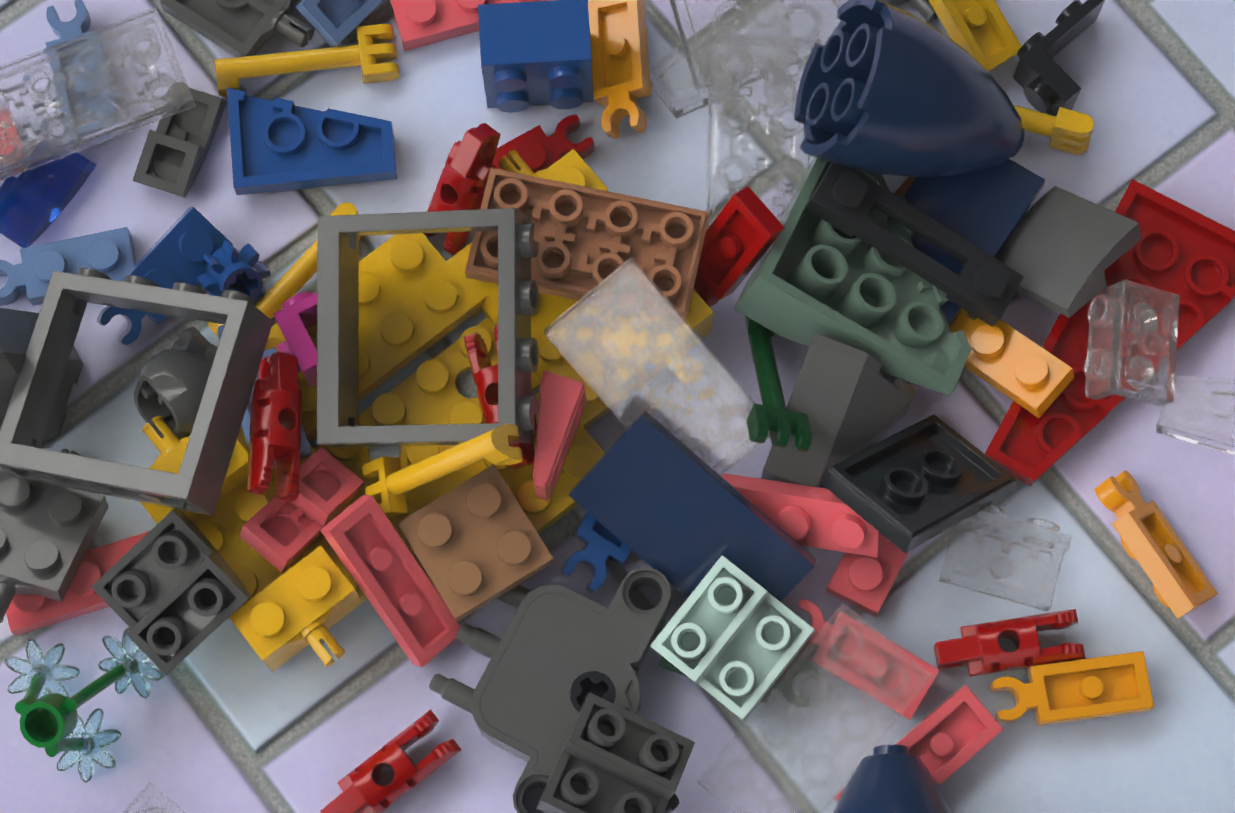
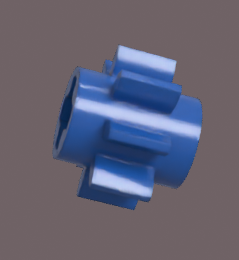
M225 240L221 248L215 250L212 254H204L206 273L198 276L197 281L206 291H210L209 295L221 297L224 290H232L246 294L255 301L257 298L264 296L262 292V279L267 278L271 273L262 261H258L260 254L251 244H246L239 251L228 240Z

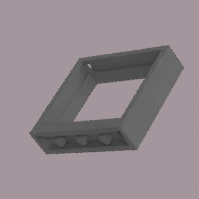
M516 208L318 216L317 444L333 447L458 445L504 424L518 426L519 439L508 442L509 444H531V430H534V414H539L537 398L531 396V373L536 372L539 365L538 344L535 338H531V315L537 314L539 306L538 287L536 282L531 280V257L537 256L539 242L534 240V223H531L530 215ZM498 230V423L358 426L359 236Z
M78 268L77 274L53 271L0 430V468L21 479L214 516L273 321L253 305L254 299L237 291L224 290L220 297L207 295L204 290L186 283L176 282L173 284L172 289L158 287L153 281L135 275H126L124 281L111 280L104 273L89 268ZM87 303L225 324L178 474L40 448Z

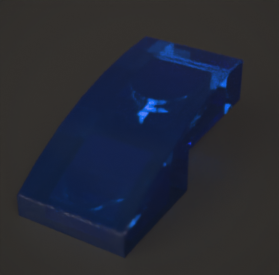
M47 132L20 175L16 177L9 174L0 187V233L22 248L31 246L62 213L97 164Z

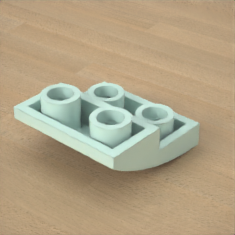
M722 555L650 646L740 719L745 721L816 630Z

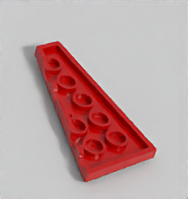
M1132 179L1115 213L1139 223L1141 240L1104 270L1106 288L1070 318L1059 314L1042 346L1043 349L1072 367L1074 373L1073 380L1040 418H1037L1013 401L985 455L1015 479L1029 486H1032L1235 299L1234 230Z

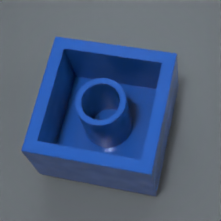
M550 0L478 5L481 69L487 108H498L503 112L514 113L524 111L529 106L551 105L557 109H573L585 102H593L588 0Z

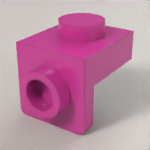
M307 291L288 299L282 305L283 309L273 315L286 341L276 345L279 352L297 357V373L302 371L309 387L317 384V349L307 329L317 325V292L313 294Z

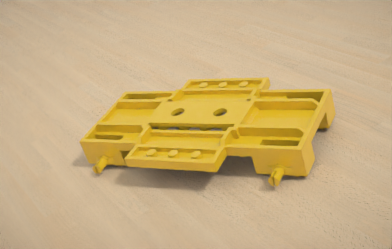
M574 149L549 168L537 171L536 173L529 168L516 150L508 152L509 159L504 155L498 163V166L505 171L608 191V188ZM423 233L395 234L359 261L358 402L471 316L475 318L482 312L486 319L478 325L466 329L457 341L436 357L421 363L415 373L390 392L379 395L370 407L358 415V426L484 424L485 419L481 412L478 397H464L456 388L458 377L463 372L471 370L464 336L478 332V335H481V338L484 339L492 366L498 364V352L493 333L495 325L498 324V284L466 278L465 269L472 242L445 261ZM693 290L686 323L539 293L537 314L531 315V338L536 339L539 349L538 369L536 372L531 373V394L540 387L543 371H549L584 383L587 395V404L552 498L548 499V502L538 499L536 496L533 482L534 464L519 469L494 464L539 535L578 505L569 496L570 491L605 453L587 432V428L667 366L674 371L685 387L693 384V378L697 381L703 375L704 371L697 366L686 352L712 332L713 311L695 290ZM278 323L271 327L264 351L275 347L276 352H279L276 345L286 341ZM317 325L307 329V332L317 349ZM302 371L298 372V388L302 392V426L310 443L316 438L317 384L309 387ZM540 391L537 392L535 395H533V396H535V397L537 398L538 406H539V393H540ZM535 414L537 424L538 414ZM156 416L151 420L163 434V438H160L149 422L142 428V432L147 435L161 453L149 469L178 474L190 436L179 440L166 424L163 417ZM240 428L214 516L186 510L182 511L216 548L251 595L229 618L273 673L307 645L313 648L323 661L325 667L330 666L335 661L322 643L327 644L337 659L344 655L345 650L341 648L328 629L367 600V597L323 534L283 573L239 537L243 525L277 495L275 493L276 488L274 487L276 484L274 480L275 467L272 468V481L270 482V487L267 488V492L264 491L260 495L248 493L249 448L242 428ZM537 431L531 432L534 451ZM310 445L311 455L301 458L300 465L319 448L323 447L364 481L361 490L344 510L362 495H365L366 486L379 481V478H363L362 465L372 461L369 457L370 447L318 445L313 449ZM456 445L400 446L401 451L398 458H400L401 469ZM487 459L478 461L410 490L405 494L407 513L389 520L426 575L427 573L396 523L492 466L493 463ZM377 500L376 502L381 504L382 500ZM140 502L156 524L174 509Z

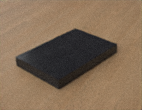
M933 414L827 468L821 484L900 550L907 553L1010 495L1016 479Z

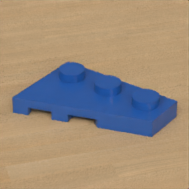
M227 88L233 188L236 195L398 179L394 131L391 121L329 108L326 111L295 106L294 102L274 97L273 101L247 96L245 91Z

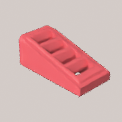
M543 371V376L540 380L539 414L533 470L536 496L538 499L547 502L548 499L552 498L587 404L584 383L549 371Z

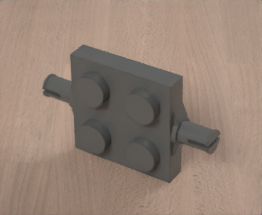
M298 0L160 1L164 12L235 57L256 55L266 41L276 35L277 32L285 35L303 48L308 44L307 39H312L315 31L312 26H308L291 15L292 8Z
M69 449L61 450V452L80 455L79 453L71 450V453L69 452ZM2 468L0 469V623L3 622L4 616L15 595L37 594L60 602L63 601L109 507L104 495L21 479Z

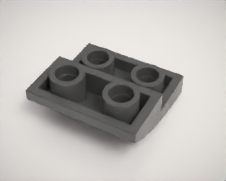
M1054 186L1027 211L996 259L1024 276L1016 290L1017 293L1070 318L1106 288L1104 270L1141 240L1139 223Z
M176 508L167 514L91 586L131 628L126 635L165 675L169 674L251 597L240 579L211 542L181 509Z
M589 692L536 808L545 813H664L670 798L676 792L695 742Z

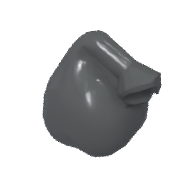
M195 327L184 329L178 333L179 339L174 342L172 348L152 356L144 365L139 375L134 391V401L142 418L146 423H150L160 438L164 436L151 420L156 416L163 417L166 424L179 440L191 435L218 348L208 342Z

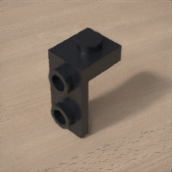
M1075 0L1057 17L1055 21L1057 26L1046 36L1041 32H1037L1017 52L1020 60L1013 79L1024 89L1026 99L1037 111L1057 116L1059 107L1069 110L1073 109L1081 87L1052 58L1097 20L1105 0H1087L1085 3Z

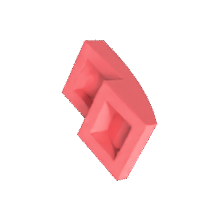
M321 447L300 465L298 499L296 498L295 501L290 502L275 496L243 525L239 537L283 573L322 534L320 530L344 510L361 490L364 481Z

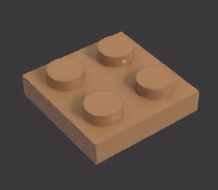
M494 464L396 523L457 623L555 563L552 554Z

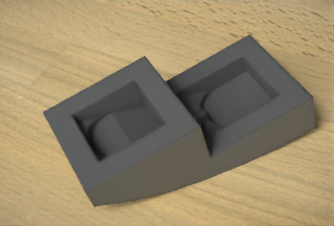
M172 82L156 131L149 129L132 181L186 198L210 149L227 101L223 98Z

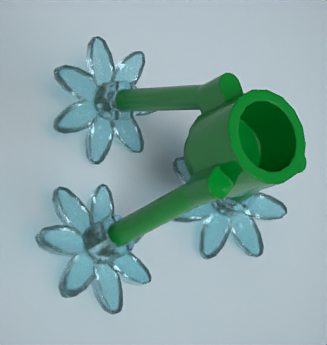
M131 628L124 630L122 642L112 636H104L102 638L105 648L113 656L99 662L98 667L106 673L70 698L66 687L61 681L77 677L80 669L67 664L58 665L65 652L63 643H58L50 648L44 656L37 641L29 638L26 642L27 659L10 656L5 659V664L8 668L21 674L8 685L7 691L11 694L27 691L24 698L15 704L16 712L21 715L19 723L23 737L31 745L45 748V752L49 757H54L60 752L65 751L57 762V770L65 771L78 763L80 778L85 783H88L93 777L94 762L108 769L116 766L113 756L103 747L115 743L120 739L122 733L112 729L100 731L104 722L103 709H95L89 715L86 723H84L76 709L113 683H115V690L118 694L127 690L132 683L137 693L141 697L147 698L150 694L148 679L159 681L164 678V673L155 664L148 662L150 658L126 635Z

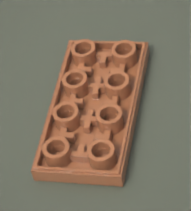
M490 168L480 209L516 208L531 216V223H534V240L539 242L537 256L531 257V280L536 282L539 293L686 323L710 212ZM498 230L475 231L465 269L466 278L498 284Z

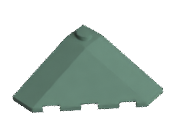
M814 157L780 219L785 229L753 268L733 309L779 336L809 347L814 334L817 333L867 352L882 363L881 372L949 396L956 387L970 354L971 347L963 330L955 331L952 334L940 307L949 300L946 298L947 293L857 236L849 237L805 209L827 168L832 163ZM857 170L889 190L882 174ZM904 195L898 196L904 201H906ZM872 206L866 216L867 218L914 247L911 238H914L917 235L916 233Z

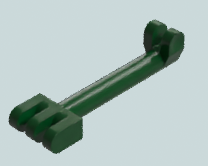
M745 316L746 329L762 405L753 404L746 419L750 441L763 444L769 432L772 446L785 448L791 438L793 450L807 452L812 440L808 415L790 411L786 408L771 337L776 333Z

